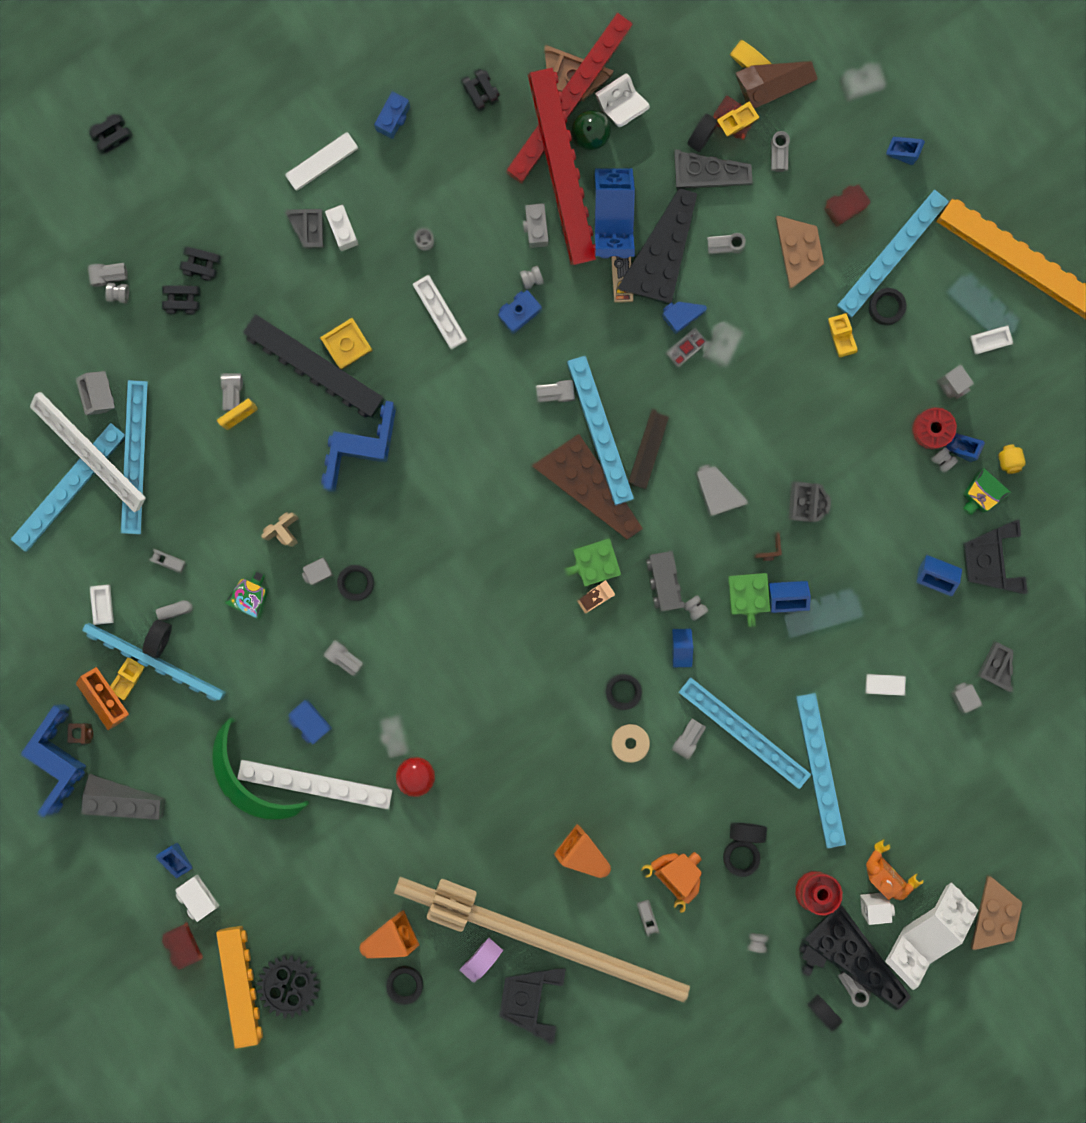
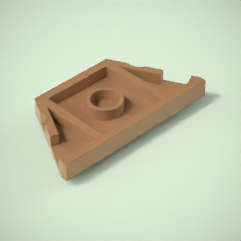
M545 45L546 69L553 67V71L557 72L559 82L556 85L558 91L562 92L584 59ZM604 67L581 101L586 100L613 75L614 70Z
M776 216L775 220L789 289H792L824 264L818 229L814 225Z
M991 876L986 877L971 949L973 950L1011 942L1015 939L1022 902Z

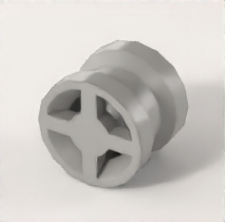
M750 933L749 938L751 941L747 949L753 952L767 953L766 942H768L769 937Z

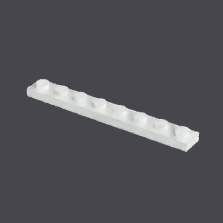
M41 392L35 394L30 405L33 411L134 513L140 510L146 499L142 493Z
M241 760L238 774L239 780L389 809L393 792L391 789L247 760Z

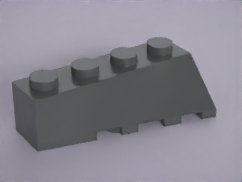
M89 774L83 793L81 814L159 820L164 818L165 798Z

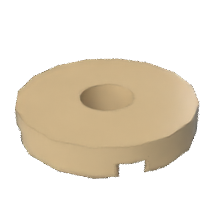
M627 724L615 731L611 745L613 752L619 759L624 762L633 763L640 761L646 756L650 741L648 734L643 728L634 724ZM628 738H633L636 741V746L632 749L625 746V741Z

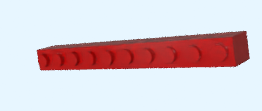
M618 12L561 92L563 97L561 107L562 111L565 110L567 120L632 28L633 23ZM539 125L506 171V174L520 184H523L545 152Z
M553 67L530 72L527 74L570 265L596 260L595 244H592L591 240L593 230L587 222L589 213L582 200L585 198L583 188L579 187L578 182L580 180V173L574 164L576 155L574 149L570 147V141H572L570 130L566 129L565 125L567 115L565 110L562 111L561 107L563 97L556 85L559 82L557 72L553 71Z

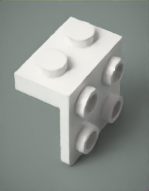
M627 73L595 93L601 110L618 127L626 125L650 108L649 103L635 91L632 80Z

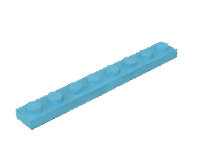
M934 189L837 307L852 318L949 201Z
M586 356L569 360L567 365L614 505L632 501L634 498Z
M128 380L123 475L143 494L148 382ZM122 501V534H141L142 506L140 510L134 513Z
M110 423L93 445L108 459L125 439V434ZM80 458L14 534L11 540L27 552L95 472Z
M91 623L85 624L82 630L87 633L86 636L95 641L99 639L104 642V646L110 649L117 648L121 650L120 654L131 658V656L137 658V662L146 667L151 665L155 667L154 671L161 675L168 674L172 676L173 681L179 684L184 682L190 685L189 689L197 693L200 691L206 693V697L210 700H222L226 694L225 691L160 658L143 653L142 649Z
M691 677L680 689L679 693L795 787L800 789L811 774Z
M816 693L796 696L826 848L846 845Z

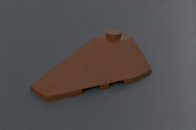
M812 61L752 65L735 73L745 102L750 101L753 108L771 102L818 79Z

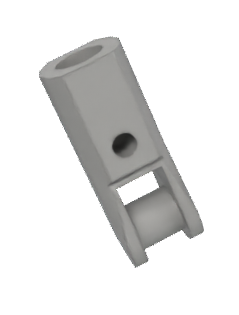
M153 549L154 554L149 559L150 561L180 574L183 572L186 565L185 561ZM161 555L166 556L163 563L159 562Z
M184 600L156 609L158 620L164 621L191 612L193 606L190 602Z
M650 901L638 902L637 907L647 936L650 937V934L656 932L659 934ZM653 920L654 925L647 927L645 922Z

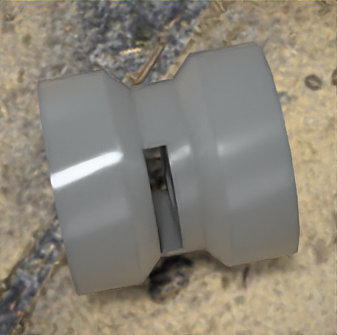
M421 228L415 232L414 240L416 246L422 251L430 250L434 245L432 232L426 228Z
M538 266L532 267L531 272L526 270L519 272L525 290L531 289L534 283L538 286L544 284Z
M108 283L105 293L106 301L114 302L117 300L120 303L126 304L129 299V286L127 284L116 286L115 283Z
M946 447L942 448L931 458L935 464L940 466V470L943 473L947 472L958 462L954 456L949 454V450Z
M698 595L684 604V609L689 611L693 621L709 611L705 605L701 604V599Z

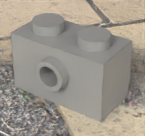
M544 204L525 205L526 221H523L524 233L528 232L529 248L548 246Z
M959 365L937 380L949 399L962 397L971 391L969 387L974 384L962 365Z
M105 371L85 373L76 378L85 415L102 414L115 408L109 380Z

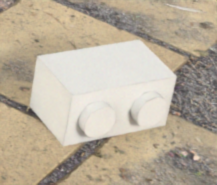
M340 205L325 211L341 252L359 245L344 206Z
M198 874L175 890L178 901L186 905L188 915L197 922L219 907V904Z
M882 893L860 895L861 913L869 925L892 923V916H895V910L890 900Z

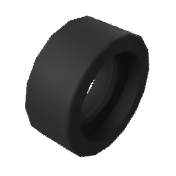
M706 113L690 136L687 145L701 152L718 125L717 119Z
M884 288L876 292L871 298L868 307L869 314L880 325H893L902 319L906 313L907 303L903 294L897 289ZM892 296L896 299L899 308L895 316L886 318L878 313L876 306L881 297Z
M350 565L340 572L337 579V587L346 599L361 601L372 593L374 578L367 568L360 565ZM352 572H360L367 579L366 589L360 594H352L346 590L345 579Z
M158 619L154 621L145 638L142 649L143 653L159 658L169 641L172 625Z
M618 674L607 683L605 690L606 698L614 708L629 710L637 706L641 700L642 688L638 680L632 675ZM619 681H628L634 686V698L628 703H619L613 697V687Z
M733 822L730 825L729 838L743 842L765 843L767 827L758 824Z
M734 840L726 846L723 853V862L733 875L747 877L758 869L761 862L760 853L752 842ZM746 847L752 852L753 861L748 868L737 869L732 865L730 856L735 848Z
M406 965L399 966L388 976L386 983L387 994L397 1004H411L422 993L423 978L415 968ZM400 974H409L416 981V989L410 996H400L394 990V980Z
M819 994L807 1004L831 1032H834L843 1023V1020Z

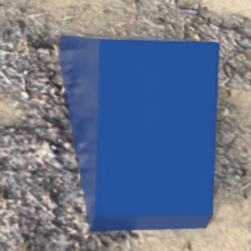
M893 137L886 155L913 166L919 158L925 141L923 139Z
M956 433L946 448L950 453L973 462L978 459L985 442Z
M672 629L673 667H692L693 639L691 629Z
M178 842L156 855V859L176 879L193 868Z

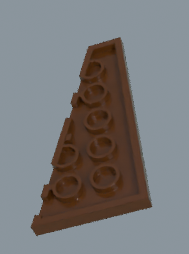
M579 434L532 465L534 469L543 474L625 539H629L643 529L626 503L614 505L603 469Z

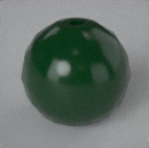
M594 110L584 111L578 115L572 126V135L576 144L590 151L604 146L611 133L610 122L606 116Z

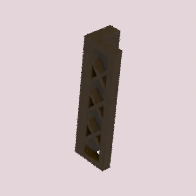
M652 409L628 481L630 485L645 490L669 416L657 413V410Z

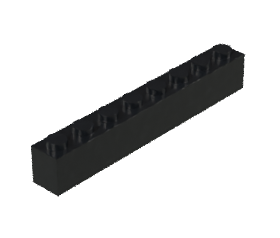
M257 314L254 315L243 332L247 336L246 341L254 346L259 344L263 347L261 350L269 356L272 354L279 357L277 361L286 367L290 364L294 367L293 371L301 377L305 374L311 378L309 382L317 387L322 385L326 388L325 392L334 398L336 395L342 398L341 403L349 408L354 406L358 409L357 413L364 418L369 416L373 419L385 401L384 397Z

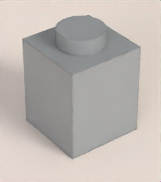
M321 558L303 567L304 573H302L305 582L310 583L312 586L334 576L325 558Z
M963 682L954 687L955 690L951 692L961 713H967L982 706L972 684Z

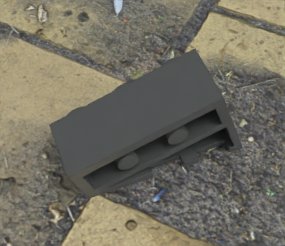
M673 551L649 555L646 564L648 571L652 572L653 578L650 579L651 590H655L656 597L653 598L655 609L663 612L684 608Z

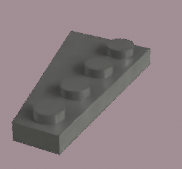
M674 150L676 189L752 185V164L732 160L726 161L716 157H706L696 153Z

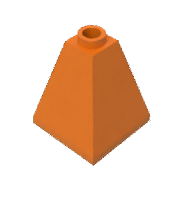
M576 824L554 853L555 857L564 867L598 878L606 877L611 871L610 864L578 824Z
M402 910L360 944V952L363 956H366V958L405 957L420 945L405 911Z

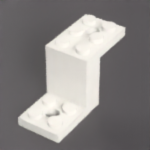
M951 882L946 885L935 908L902 929L885 962L912 990L916 989L930 963L963 943L978 909Z

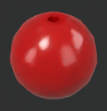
M411 757L403 761L396 772V783L400 791L410 797H420L428 793L435 782V771L431 763L421 757Z

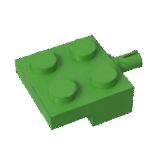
M610 538L574 549L573 553L576 564L575 566L565 568L567 576L578 573L582 578L584 587L621 575Z
M767 573L728 576L730 615H747L748 627L756 626L755 615L760 612H770Z

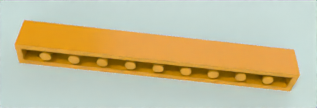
M953 198L949 201L937 219V223L1086 320V283L1078 281L1074 274L1061 270V266L1057 263L1046 260L1045 256L1040 252H1034L1029 249L1025 242H1018L1011 233L997 228L994 222L986 221L979 212L969 210L962 201L954 200Z

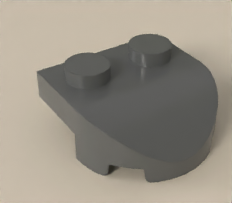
M792 482L788 520L801 522L820 521L830 511V495L826 494L823 489L824 487L820 484Z

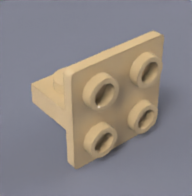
M286 512L278 518L279 522L277 524H270L264 528V533L261 537L269 541L276 536L282 545L293 547L298 541L287 527L299 517L292 512L290 514Z

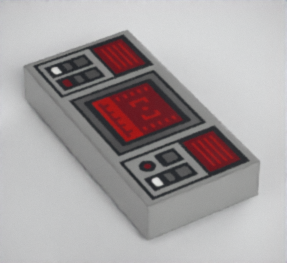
M694 328L667 351L666 355L679 368L706 345L707 341Z

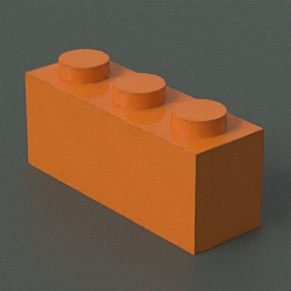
M97 667L79 677L75 684L107 730L117 726L128 717L129 713Z

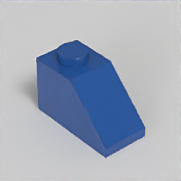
M677 302L675 305L670 303L663 309L665 312L662 317L676 335L704 314L707 307L705 305Z

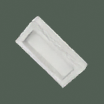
M1009 326L970 336L975 355L1013 344Z
M111 586L90 587L93 625L114 623Z
M866 674L865 693L905 696L906 676Z

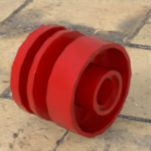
M934 407L923 411L915 418L912 424V434L918 445L926 449H937L946 446L952 441L956 434L957 425L955 418L950 412L943 408ZM931 424L936 425V433L931 431Z
M817 871L808 872L799 878L795 886V896L802 908L817 915H828L838 909L841 904L843 892L835 878Z

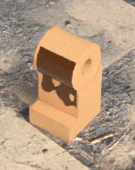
M605 580L577 600V602L586 614L613 597L615 593Z

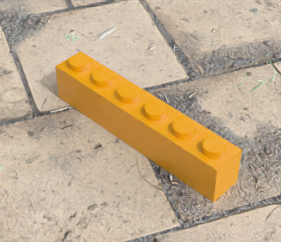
M243 925L220 929L216 934L234 1046L236 1049L258 1045L261 1038H263V1030L258 1025L260 1011L255 1006L257 993L256 989L252 987L254 974L253 970L249 969L248 961H251L249 949L246 950L247 932L243 930Z

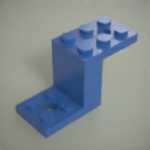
M595 168V255L601 258H609L611 256L629 258L630 256H635L633 236L635 187L633 169Z
M386 401L385 405L381 407L380 417L383 420L377 429L379 439L333 431V436H329L328 447H330L329 455L326 454L324 464L327 466L326 474L323 473L321 485L324 486L326 491L336 493L342 456L387 463L397 408L394 402Z
M64 704L52 707L21 753L29 761L59 780L37 813L43 818L52 816L54 813L57 814L64 805L62 801L65 797L68 798L75 789L73 785L76 781L79 782L85 774L83 770L86 765L49 741V739L52 740L56 736L59 724H63L69 716L67 712L70 708Z

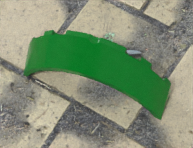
M229 718L218 730L212 753L214 774L224 795L237 808L258 818L279 820L296 816L310 803L308 800L294 805L270 803L250 793L236 778L227 754L228 730L235 721L234 718Z

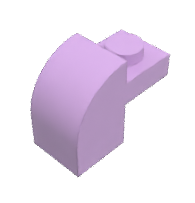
M488 938L461 967L460 971L474 983L489 970L503 952V949Z

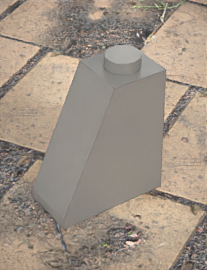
M708 464L698 468L699 471L695 475L710 517L748 504L745 497L715 466L710 467Z

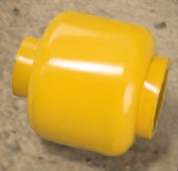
M1014 444L1004 446L1003 450L998 454L1001 470L1007 472V474L1021 472L1022 468L1026 465L1023 450L1015 447Z

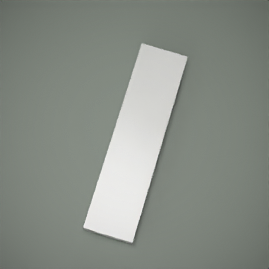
M346 132L286 173L285 176L297 192L359 148L349 133Z
M427 275L413 283V287L450 349L452 350L466 342L467 338L430 276Z

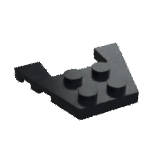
M1020 519L963 543L967 582L1020 594H1028L1026 577L1006 578L1002 539L1021 537Z
M561 967L506 976L499 1017L531 1032L550 1044H554L556 1025L537 1022L543 983L563 986L566 968Z

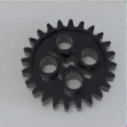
M284 954L282 960L277 956L275 963L270 960L268 962L269 967H263L265 973L259 974V977L263 979L257 982V985L262 986V988L257 990V993H263L259 1000L266 1001L263 1007H271L269 1013L276 1010V1017L283 1013L285 1019L288 1013H290L291 1018H294L295 1012L302 1016V1009L308 1012V1005L314 1006L315 1004L312 999H318L319 997L314 993L320 991V987L315 986L320 983V979L314 978L318 972L312 973L311 970L314 965L308 967V959L301 962L302 956H299L297 960L294 959V954L289 959ZM285 969L288 972V977L282 978L279 975V970ZM296 970L291 983L292 988L288 991L285 1002H282V997L287 988L286 984L291 978L292 971ZM303 976L306 979V984L300 985L297 982V977ZM272 988H279L281 995H273ZM290 995H297L299 1002H291Z

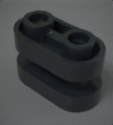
M480 68L474 71V79L470 80L468 76L460 79L478 112L486 109L485 102L489 101L493 105L499 102L498 97H500L496 86L492 87L489 82L491 78L488 72ZM480 85L484 92L482 96L479 95L475 86Z
M111 114L106 118V121L101 124H95L90 128L88 134L93 142L99 141L96 148L101 155L110 153L133 137L128 127L122 128L126 122L121 115Z
M185 247L183 255L187 256L188 260L187 262L181 261L179 269L182 271V274L193 277L194 274L201 276L200 279L209 282L212 279H216L218 271L214 270L213 266L214 264L220 265L222 256L192 247ZM195 260L205 261L206 266L195 264Z
M162 286V295L168 296V301H162V310L165 311V314L176 315L177 312H185L186 315H196V312L200 311V302H196L195 297L200 296L201 288L197 286ZM175 297H187V301H175Z

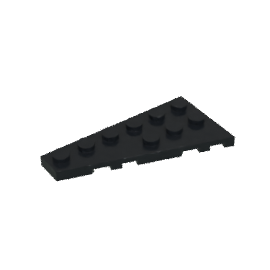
M681 188L677 190L616 290L666 304L672 303L697 193Z
M841 904L833 913L826 915L801 940L895 1011L900 1010L911 998Z

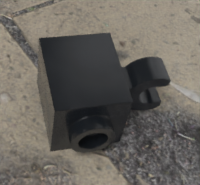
M804 942L800 944L799 956L806 960L801 972L810 977L814 965L823 968L827 959Z

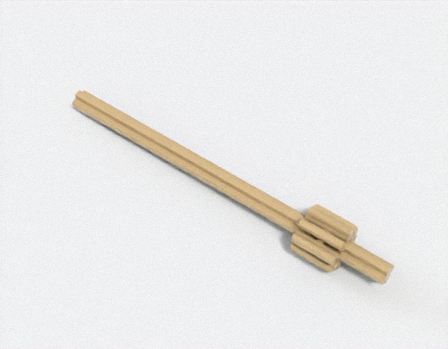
M400 877L394 893L429 906L426 916L427 920L459 932L464 930L467 921L678 1001L684 1002L688 997L689 985L474 905L476 891L444 879L439 881L436 890Z

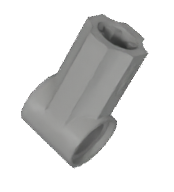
M779 131L771 139V171H788V144L790 138L786 132ZM782 138L785 144L779 146L775 139Z
M740 233L707 237L709 255L721 253L738 254L745 248L746 240ZM738 239L742 242V245L734 247L731 242Z
M125 263L112 265L93 264L88 266L89 281L92 287H100L110 282L128 280Z
M221 374L223 411H230L240 404V391H242L243 387L242 374Z
M572 380L536 386L538 403L550 401L569 402L575 400Z
M334 640L323 654L329 661L335 665L338 664L352 676H355L364 664L348 652V649L337 640Z
M691 719L683 734L675 741L671 750L688 760L696 749V743L706 727Z
M843 971L838 974V977L852 997L853 1004L857 1007L866 1006L871 996L870 991ZM862 992L866 995V999L859 1000L856 994Z

